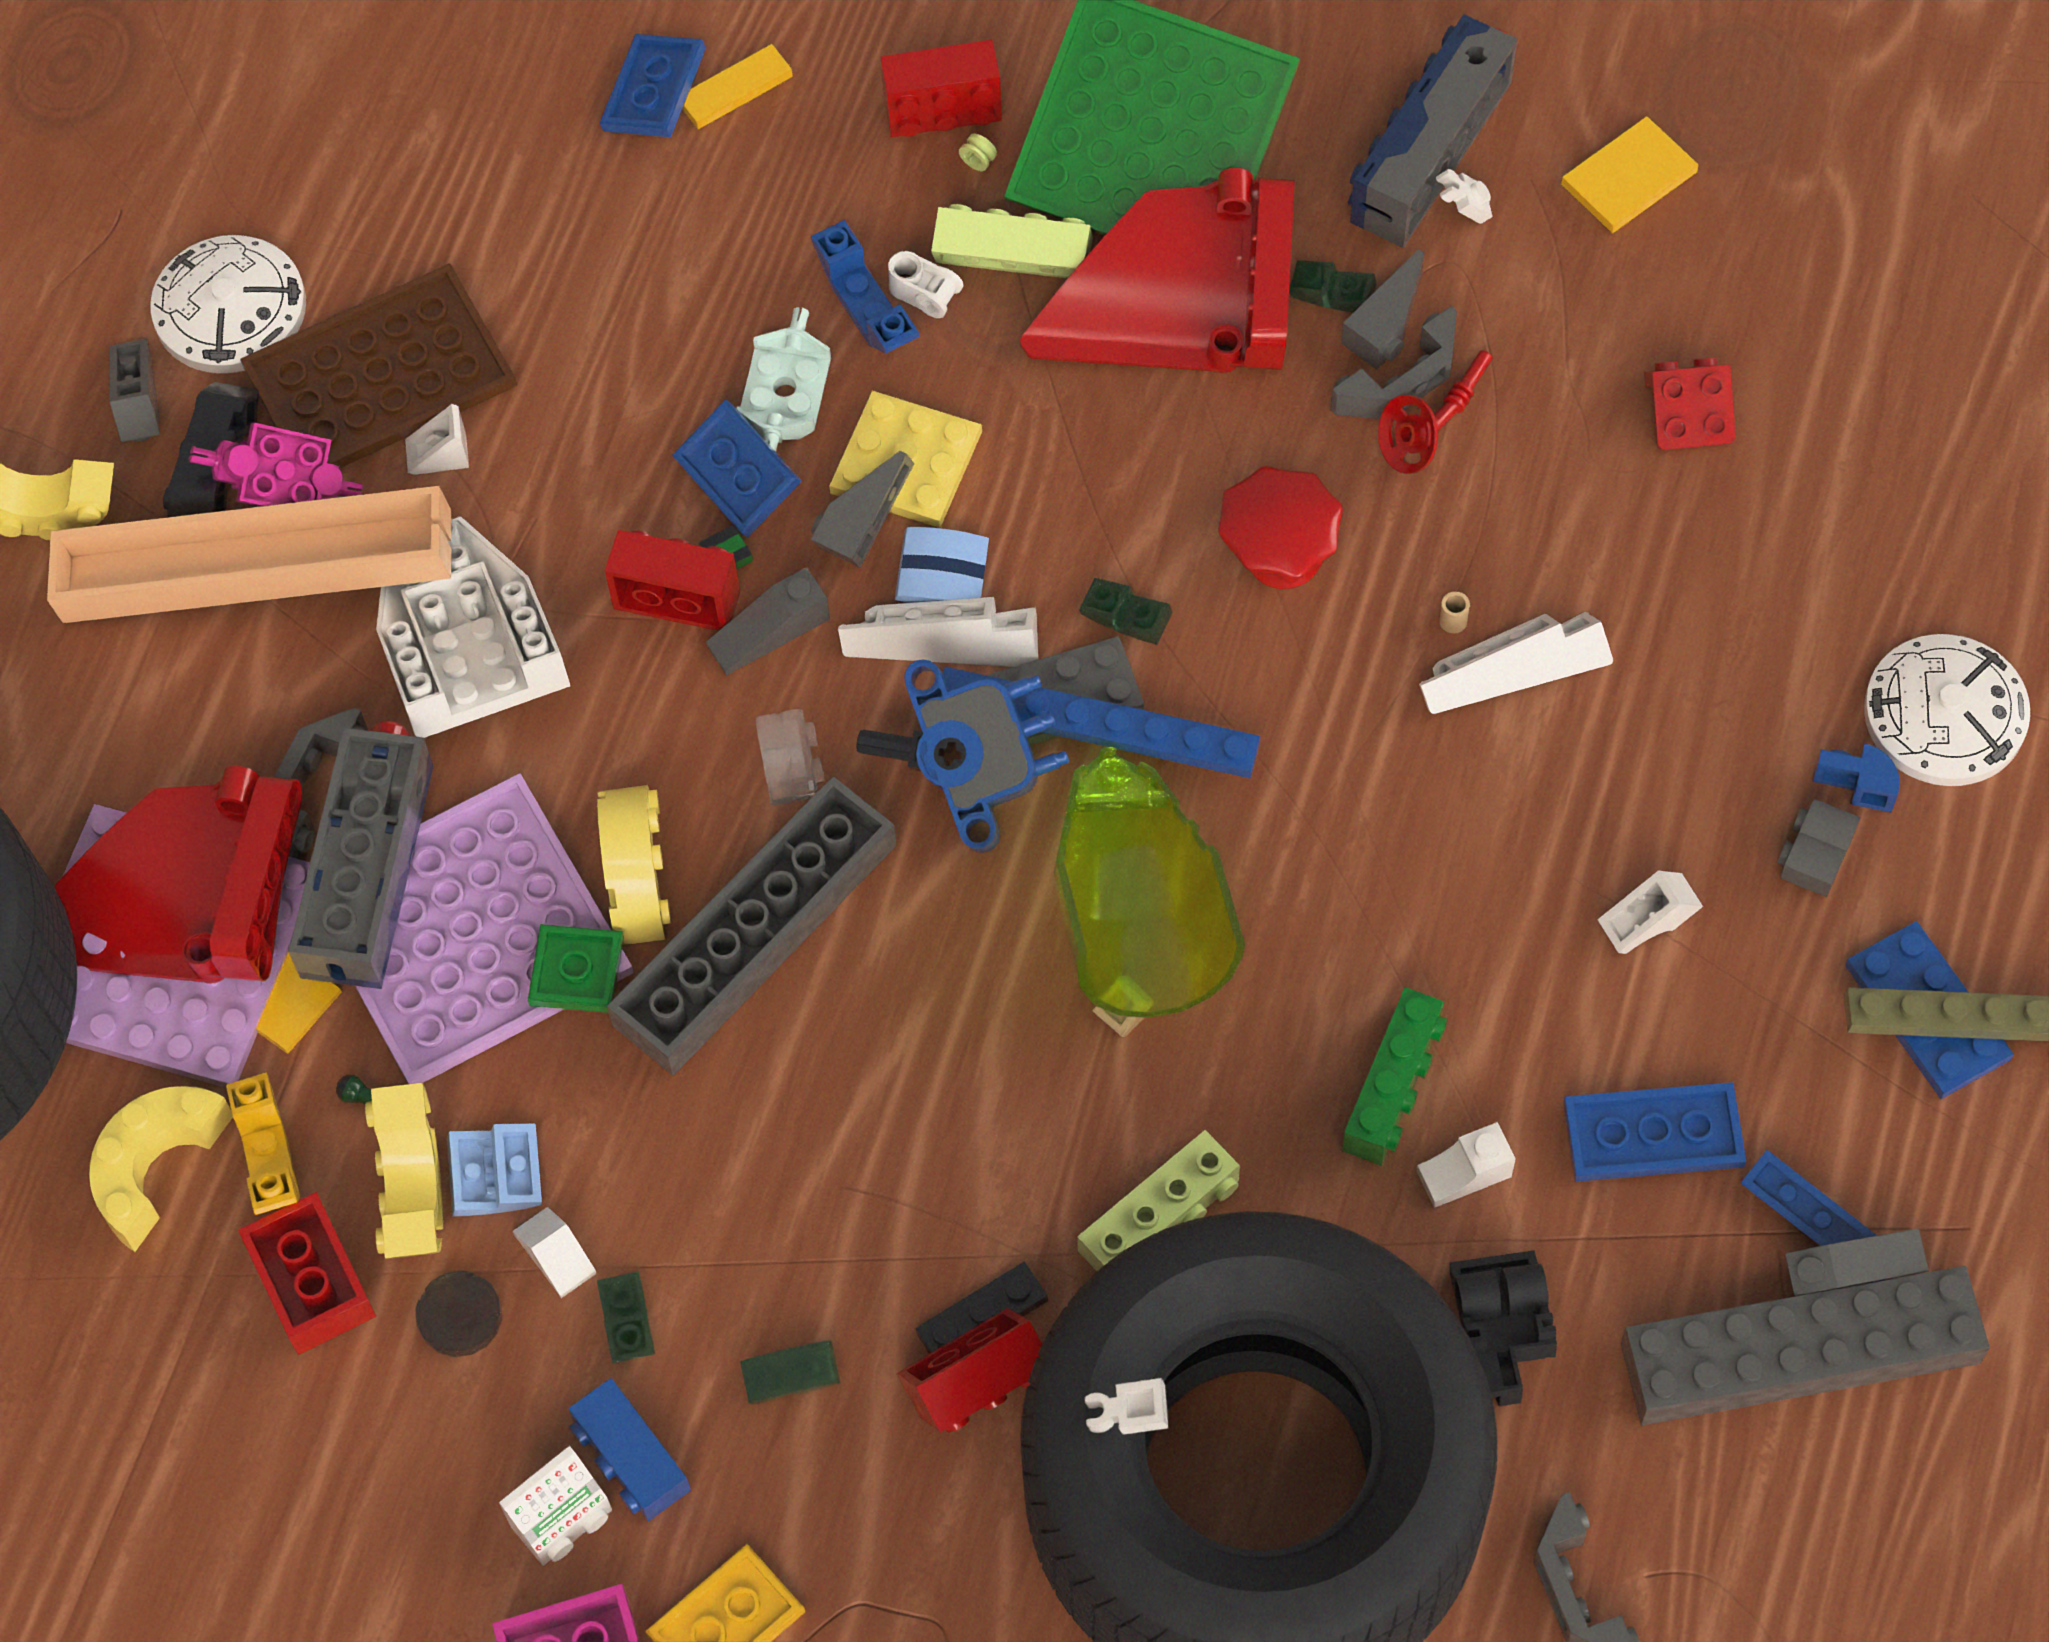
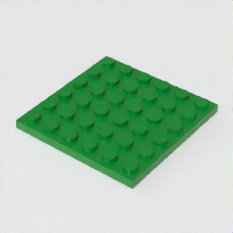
M1078 0L1004 198L1007 201L1060 220L1063 218L1083 220L1086 225H1090L1091 231L1106 235L1143 194L1150 190L1203 187L1219 180L1220 172L1228 168L1248 170L1253 174V180H1256L1299 66L1300 58L1135 0Z

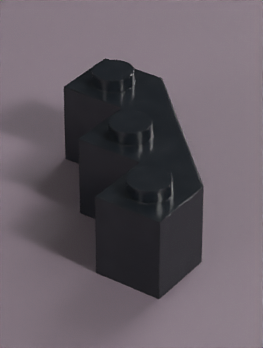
M213 382L197 395L195 410L185 439L180 445L179 457L170 484L166 488L163 497V507L167 510V518L226 511L228 483L213 480L212 467L189 463V456L194 455L190 454L192 446L215 451L223 440L240 444L243 441V436L249 432L251 423H257L259 389Z

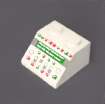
M570 1446L499 1502L510 1527L542 1566L550 1560L556 1562L566 1556L574 1546L572 1542L585 1532L590 1534L598 1530L607 1521V1514L612 1511L608 1498Z

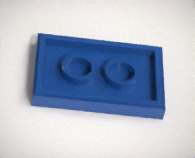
M635 34L599 123L603 131L671 137L706 50L703 40Z
M726 399L672 455L741 534L749 537L802 482L738 409Z

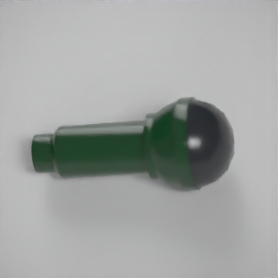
M345 1075L337 1082L336 1094L343 1102H360L365 1104L372 1101L371 1089L367 1088L366 1084L358 1076Z

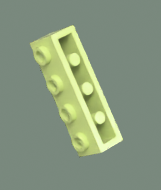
M952 204L949 208L938 207L931 251L936 263L1068 279L1091 252L1093 235L1090 225H1086L1083 220L1077 218H1063L1062 222L1047 220V217L1036 213H1027L1024 217L1010 216L1007 211L1001 209H988L987 213L972 211L970 207L965 205Z
M1204 1130L1077 1236L1078 1252L1098 1271L1121 1252L1152 1234L1183 1222L1204 1217L1207 1213L1206 1208L1216 1199L1224 1201L1237 1189L1240 1165Z

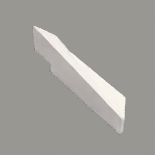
M994 597L876 605L865 611L864 622L860 624H842L838 628L842 653L846 657L907 661L924 659L940 663L1015 667L1038 660L1036 607L996 613Z
M1587 612L1563 624H1560L1547 614H1543L1438 661L1433 667L1434 677L1422 681L1419 685L1428 710L1435 714L1607 666L1613 662V657L1601 621Z

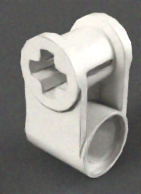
M898 252L890 258L888 263L889 291L895 298L921 309L931 317H944L947 312L946 305L952 296L960 293L963 288V282L956 273L923 259L913 252ZM908 274L911 275V277L903 278L900 277V275Z

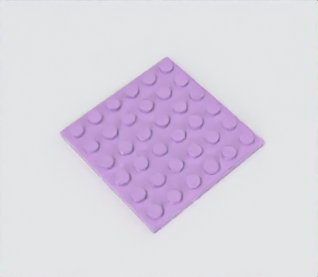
M521 773L420 824L382 989L355 986L408 1084L424 1083L564 1010L529 1006L528 1003L540 924L611 930ZM305 883L301 884L302 890H304ZM623 950L621 952L617 982L634 973L632 965Z
M94 804L64 874L126 812ZM288 857L280 900L272 969L269 978L265 982L224 978L217 983L208 984L204 982L90 971L84 966H77L76 1004L66 1043L225 1088L226 1084L238 1081L258 1034L256 1027L289 951L303 894L301 884L306 882L310 862ZM90 933L84 936L82 942L85 950L91 954L102 952L107 945L106 941ZM121 951V957L124 958L125 954ZM211 955L206 956L203 960L208 959Z

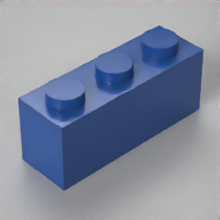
M612 1378L568 1408L574 1422L569 1426V1429L583 1448L590 1443L599 1455L594 1459V1462L608 1481L615 1477L624 1490L618 1494L633 1515L641 1511L649 1522L691 1491L687 1477Z

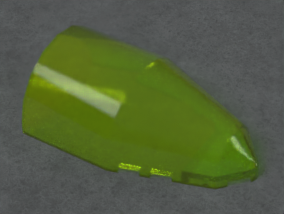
M1104 747L1100 749L1097 758L1087 766L1082 764L1073 773L1054 869L1056 896L1078 984L1094 1005L1118 1016L1152 1018L1182 1012L1211 998L1229 982L1244 953L1245 942L1220 855L1213 845L1207 846L1198 834L1199 826L1193 819L1188 820L1179 809L1180 801L1155 768L1142 761L1137 766L1116 755V748Z

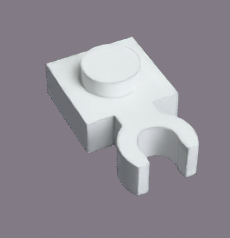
M1451 169L1436 176V180L1446 188V190L1440 193L1441 198L1448 203L1456 202L1458 212L1480 224L1493 217L1489 205L1490 193L1484 183L1476 181L1464 173L1457 175Z
M1161 1378L1117 1384V1397L1108 1398L1101 1393H1092L1085 1397V1403L1089 1409L1104 1408V1412L1100 1417L1087 1419V1426L1092 1432L1100 1433L1107 1431L1114 1423L1118 1422L1122 1434L1168 1428L1165 1384Z

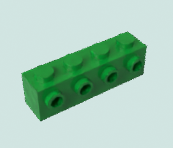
M1404 987L1345 1129L1342 1151L1382 1166L1388 1150L1395 1152L1403 1132V1128L1398 1126L1403 1113L1410 1115L1417 1099L1418 1091L1413 1089L1418 1076L1421 1078L1426 1077L1433 1055L1428 1053L1433 1040L1440 1042L1448 1019L1442 1017L1444 1001Z

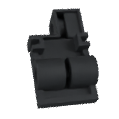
M1535 1250L1450 1262L1449 1273L1461 1325L1469 1336L1482 1364L1491 1396L1496 1398L1498 1406L1519 1404L1522 1400L1523 1385L1517 1362L1556 1357V1327L1553 1326L1552 1312H1549L1548 1288L1543 1266L1541 1263L1538 1264Z

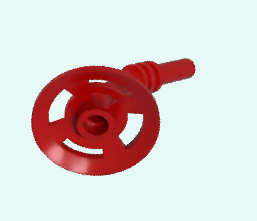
M1484 350L1479 351L1460 382L1457 381L1452 385L1448 395L1443 399L1444 405L1436 413L1433 414L1428 404L1414 395L1397 396L1386 405L1379 420L1378 440L1383 457L1394 470L1404 474H1413L1422 471L1430 464L1437 449L1438 431L1453 416L1464 411L1465 406L1468 405L1474 396V387L1493 360L1490 353ZM1415 405L1421 409L1420 415H1407L1403 407ZM1394 420L1397 421L1395 426V441L1397 444L1396 446H1394L1392 439V426ZM1407 452L1411 454L1420 453L1421 461L1409 463L1403 460Z

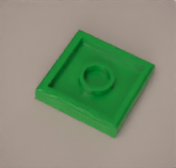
M540 924L528 994L529 1006L609 1013L607 1006L614 1000L624 940L623 932Z

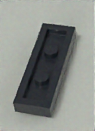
M1024 1261L915 1328L916 1334L930 1354L1007 1308L1021 1316H1025L1048 1302V1295Z

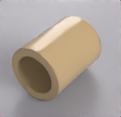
M1450 592L1442 599L1439 623L1442 629L1448 633H1459L1467 626L1470 602L1463 593Z

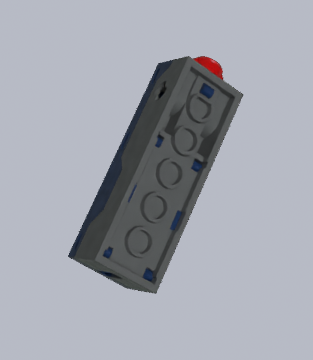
M1463 14L1456 26H1449L1442 39L1441 49L1437 54L1431 53L1424 66L1423 76L1419 81L1414 80L1411 83L1405 96V103L1401 109L1396 107L1387 122V130L1383 136L1377 135L1374 138L1368 152V159L1364 164L1358 163L1353 170L1350 178L1353 191L1348 200V205L1351 206L1350 223L1402 248L1405 247L1444 187L1442 183L1436 180V176L1448 169L1455 171L1512 84L1517 38L1508 35L1502 29L1493 28Z
M381 721L368 731L343 728L288 951L301 979L382 989L434 768L424 738L411 736L405 726L397 722Z

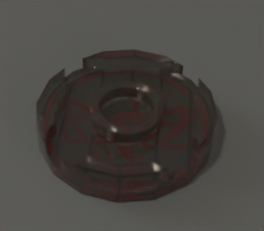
M466 1271L445 1273L432 1280L424 1289L425 1292L421 1296L420 1301L418 1299L415 1308L416 1325L426 1344L440 1354L452 1357L472 1355L487 1347L498 1334L502 1321L501 1301L492 1284L479 1276H475L474 1273Z

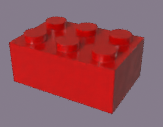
M993 39L880 57L884 103L891 138L899 136L911 137L918 133L938 130L949 131L957 127L976 124L987 125L992 122L1002 121L1000 74Z
M639 530L631 532L617 531L604 570L613 609L716 631L721 630L732 620L740 595L734 553H729L727 550L717 546L705 548L690 545L685 540L671 538L669 540L656 538Z
M317 1192L238 1229L282 1326L298 1355L377 1317Z
M1007 1308L896 1374L919 1417L941 1433L946 1430V1432L950 1433L965 1426L970 1421L968 1416L982 1408L990 1410L1001 1405L1007 1400L1006 1394L1019 1386L1022 1388L1030 1386L1028 1380L1035 1360L1039 1358L1038 1352L1042 1343L1030 1320Z

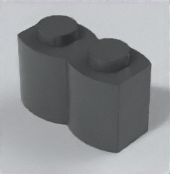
M1816 799L1813 800L1809 810L1801 807L1792 828L1793 831L1799 834L1794 843L1786 841L1777 864L1784 866L1781 879L1827 897L1861 817Z

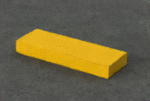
M773 44L691 88L682 110L695 127L700 129L792 78V69Z

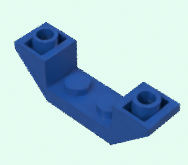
M845 220L811 236L812 244L833 292L869 346L886 354L920 337L919 331L901 304L894 308L892 307L865 266L863 247Z

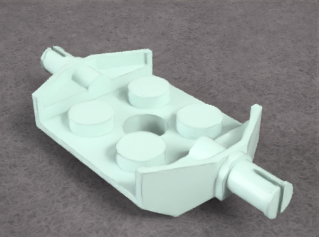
M799 307L793 309L790 327L754 337L755 349L741 406H737L738 411L775 452L778 443H782V440L801 439L815 430L831 362L830 348L805 331L809 317V311L805 308H802L801 314ZM783 385H790L796 389L792 395L787 397H781L775 393L776 389Z

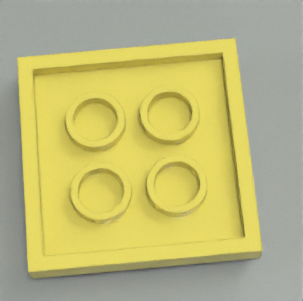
M872 391L830 483V494L842 495L897 452L902 451L915 464L890 513L940 528L981 436L982 426L966 419Z

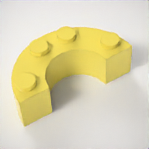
M73 460L70 468L62 473L53 475L19 473L6 468L0 463V534L6 537H17L20 535L39 536L42 539L50 540L51 531L92 527L99 524L109 510L114 463Z
M648 785L598 791V797L601 798L597 799L600 846L605 887L608 889L611 905L609 913L612 930L623 932V945L665 940L664 925L671 924L668 899L661 900L656 870L663 869L662 852L660 845H653L652 833L659 832L658 814H660L657 789L649 790Z
M423 1083L371 1089L372 1101L365 1103L366 1120L368 1127H374L378 1138L380 1151L375 1152L376 1170L378 1176H384L385 1192L379 1193L382 1228H376L378 1253H385L386 1259L439 1253L442 1247V1238L437 1239L436 1230L443 1229L441 1175L435 1128H430L426 1113H431L426 1089Z
M187 1086L155 1090L138 1097L124 1106L111 1118L100 1133L90 1161L89 1178L92 1195L111 1230L132 1251L136 1252L160 1219L150 1200L143 1194L144 1177L150 1164L162 1152L178 1145H198L210 1150L233 1118L232 1111L223 1096L206 1089Z

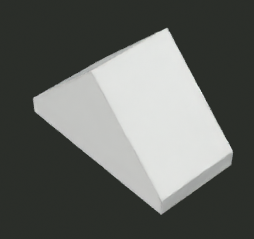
M451 404L405 439L407 469L410 474L416 475L469 468L466 432L457 405Z
M548 1207L513 1231L515 1237L561 1298L597 1274L567 1224Z

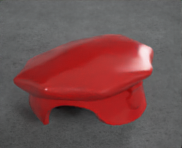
M1263 466L1243 481L1224 491L1218 533L1242 565L1251 571L1254 577L1261 583L1276 589H1293L1311 580L1320 569L1323 561L1336 552L1343 507L1314 473Z

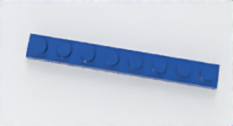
M945 667L943 671L950 691L984 679L997 681L1003 686L1014 682L950 667ZM1041 687L1032 690L1031 693L1013 699L1021 722L1038 715L1053 714L1056 722L1055 725L1046 728L1042 733L1250 779L1260 745L1259 735Z

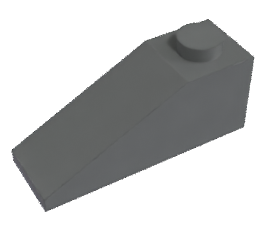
M1419 249L1343 323L1341 344L1376 370L1386 360H1394L1403 349L1404 336L1423 270L1424 253Z
M147 338L109 346L110 405L121 442L129 440L144 441L160 434L159 409Z
M902 451L897 452L831 502L825 513L821 512L816 517L811 529L813 534L811 540L820 549L861 568L915 463L906 453Z
M806 567L772 585L706 642V645L727 676L829 621L827 597Z
M1919 1228L1785 1253L1795 1296L1929 1272Z

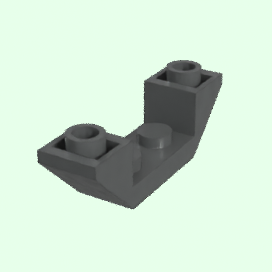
M1450 306L1442 313L1436 312L1425 320L1421 330L1420 348L1426 354L1420 357L1408 372L1402 376L1396 375L1389 379L1383 389L1363 369H1360L1352 376L1346 375L1339 379L1332 389L1330 410L1335 415L1380 419L1386 405L1395 397L1414 395L1422 398L1448 380L1451 373L1457 310ZM1407 405V406L1403 407V409L1405 410V409H1407L1408 407H1410L1411 405Z
M352 708L300 728L274 777L298 779L302 786V793H304L303 785L309 774L315 773L318 769L322 752L337 756L343 728L368 731L361 710ZM302 810L299 812L289 852V857L300 859L303 852L306 853L310 850L315 838V830L307 812Z
M1570 1492L1562 1494L1537 1549L1533 1563L1565 1641L1640 1642L1632 1626L1626 1628L1622 1616L1590 1627L1587 1626V1623L1591 1622L1587 1605L1582 1597H1575L1569 1583L1574 1581L1572 1569L1567 1558L1564 1555L1559 1557L1558 1554L1583 1545L1587 1534L1586 1529L1590 1528V1524L1582 1504H1575Z

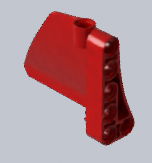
M1228 168L1220 172L1219 180L1203 187L1150 190L1144 193L1093 248L1050 299L1022 335L1020 347L1029 358L1040 360L1221 373L1231 372L1237 367L1282 370L1288 326L1295 181L1271 178L1253 180V174L1248 170ZM1219 346H1228V347L1232 348L1233 350H1231V351H1222V350L1218 349L1217 347H1219Z
M229 766L224 770L222 780L216 784L157 788L146 795L105 832L54 886L68 916L74 939L77 966H84L90 971L204 982L208 984L217 983L224 978L265 982L269 978L272 969L282 888L293 835L302 804L303 793L300 781L298 779L260 777L251 769L241 766ZM90 933L106 941L107 945L100 953H88L82 943L84 936ZM121 951L125 954L124 958L121 957ZM211 955L208 959L203 960L206 956Z

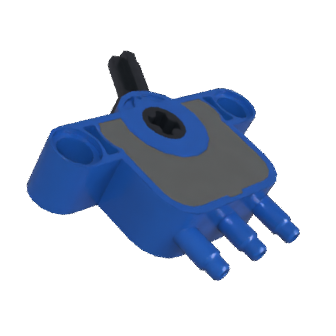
M924 659L916 660L906 669L904 679L922 731L914 730L913 737L865 729L860 730L856 742L857 752L908 761L910 769L922 771L925 778L939 789L944 790L962 841L975 852H989L997 846L1001 836L992 807L1027 794L1037 783L1038 776L1059 769L1060 766L1069 763V758L1065 751L1057 754L1052 753L1035 760L1027 737L1045 731L1046 728L1055 725V719L1053 714L1048 713L1021 722L1013 700L1031 693L1034 689L1040 688L1042 685L1040 678L1037 675L1029 678L1025 677L1004 686L997 681L984 679L950 691L945 676L934 663ZM924 671L933 672L935 674V681L932 687L927 690L917 689L915 684L917 676ZM953 747H956V750L962 757L961 759H954L952 766H949V762L943 758L944 753L949 754L952 752ZM980 822L987 823L990 826L989 837L980 843L972 842L970 839L971 828Z

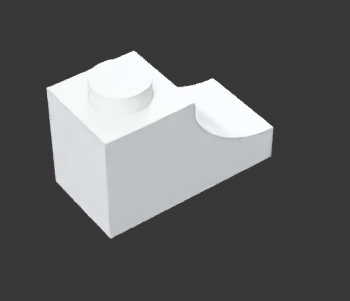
M1658 870L1602 915L1598 921L1617 952L1627 954L1646 940L1660 933L1673 931L1703 906L1682 873Z
M1498 1122L1459 1137L1458 1141L1449 1149L1417 1165L1416 1171L1435 1208L1511 1178L1516 1159Z

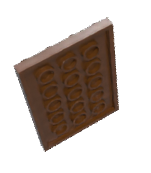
M450 263L240 359L254 389H259L258 396L274 426L330 439L331 445L327 463L337 465L339 468L412 435L451 404L457 405L459 411L462 412L517 386L514 374Z

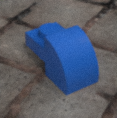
M1864 744L1860 757L1852 756L1843 750H1821L1813 777V782L1853 790L1851 805L1890 813L1896 802L1900 785L1898 770L1890 757L1880 749L1868 744Z

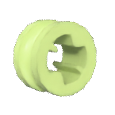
M974 133L968 137L967 144H963L960 147L959 155L971 168L977 171H985L989 166V161H993L997 156V150L988 139Z

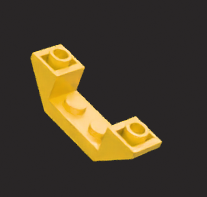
M267 1072L226 1084L232 1115L244 1147L250 1175L246 1179L255 1215L297 1203L300 1193L291 1153Z

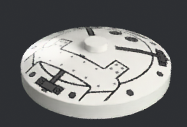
M219 236L188 247L167 264L153 288L150 303L151 317L161 343L180 362L194 369L210 373H236L245 371L240 361L241 358L298 333L305 315L306 295L295 264L282 250L269 242L250 236Z
M1935 634L1909 640L1894 648L1880 661L1871 676L1865 694L1864 716L1868 732L1875 746L1890 757L1897 769L1927 783L1943 786H1962L1992 777L2014 759L2029 727L2030 703L2024 683L2017 671L1998 652L1970 638L1957 635Z

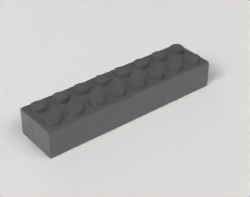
M832 777L607 1006L612 1026L674 1076L897 846L894 824L839 780Z
M1966 1266L1629 1326L1625 1328L1621 1341V1348L1641 1426L1981 1364L1990 1348Z

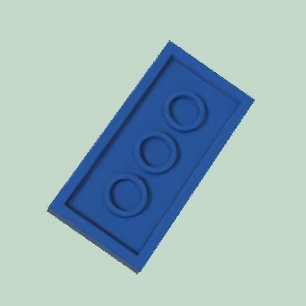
M1917 921L1850 957L1845 965L1861 988L1969 993ZM1895 1035L1940 1099L1949 1096L2011 1061L2014 1055L2003 1039Z
M1733 1082L1566 1096L1564 1098L1563 1105L1575 1182L1745 1167L1746 1156Z

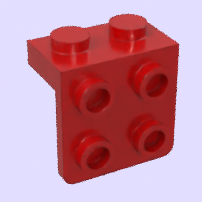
M1717 357L1693 359L1694 367L1679 368L1678 361L1655 363V371L1644 372L1645 387H1651L1653 392L1656 443L1660 449L1669 450L1730 444L1735 440L1736 432L1730 364L1717 365Z

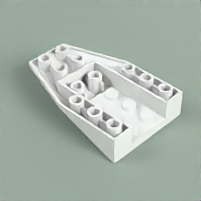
M461 516L451 520V541H448L451 547V579L383 586L380 591L376 630L416 737L425 738L570 686L561 653L529 576Z

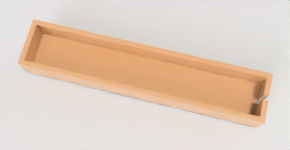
M440 486L51 531L47 601L62 623L451 579V547L448 541H451V508Z

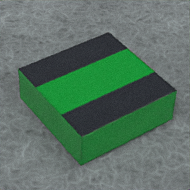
M734 525L699 542L700 547L717 546L727 550L729 553H734L736 569L753 562L750 550Z

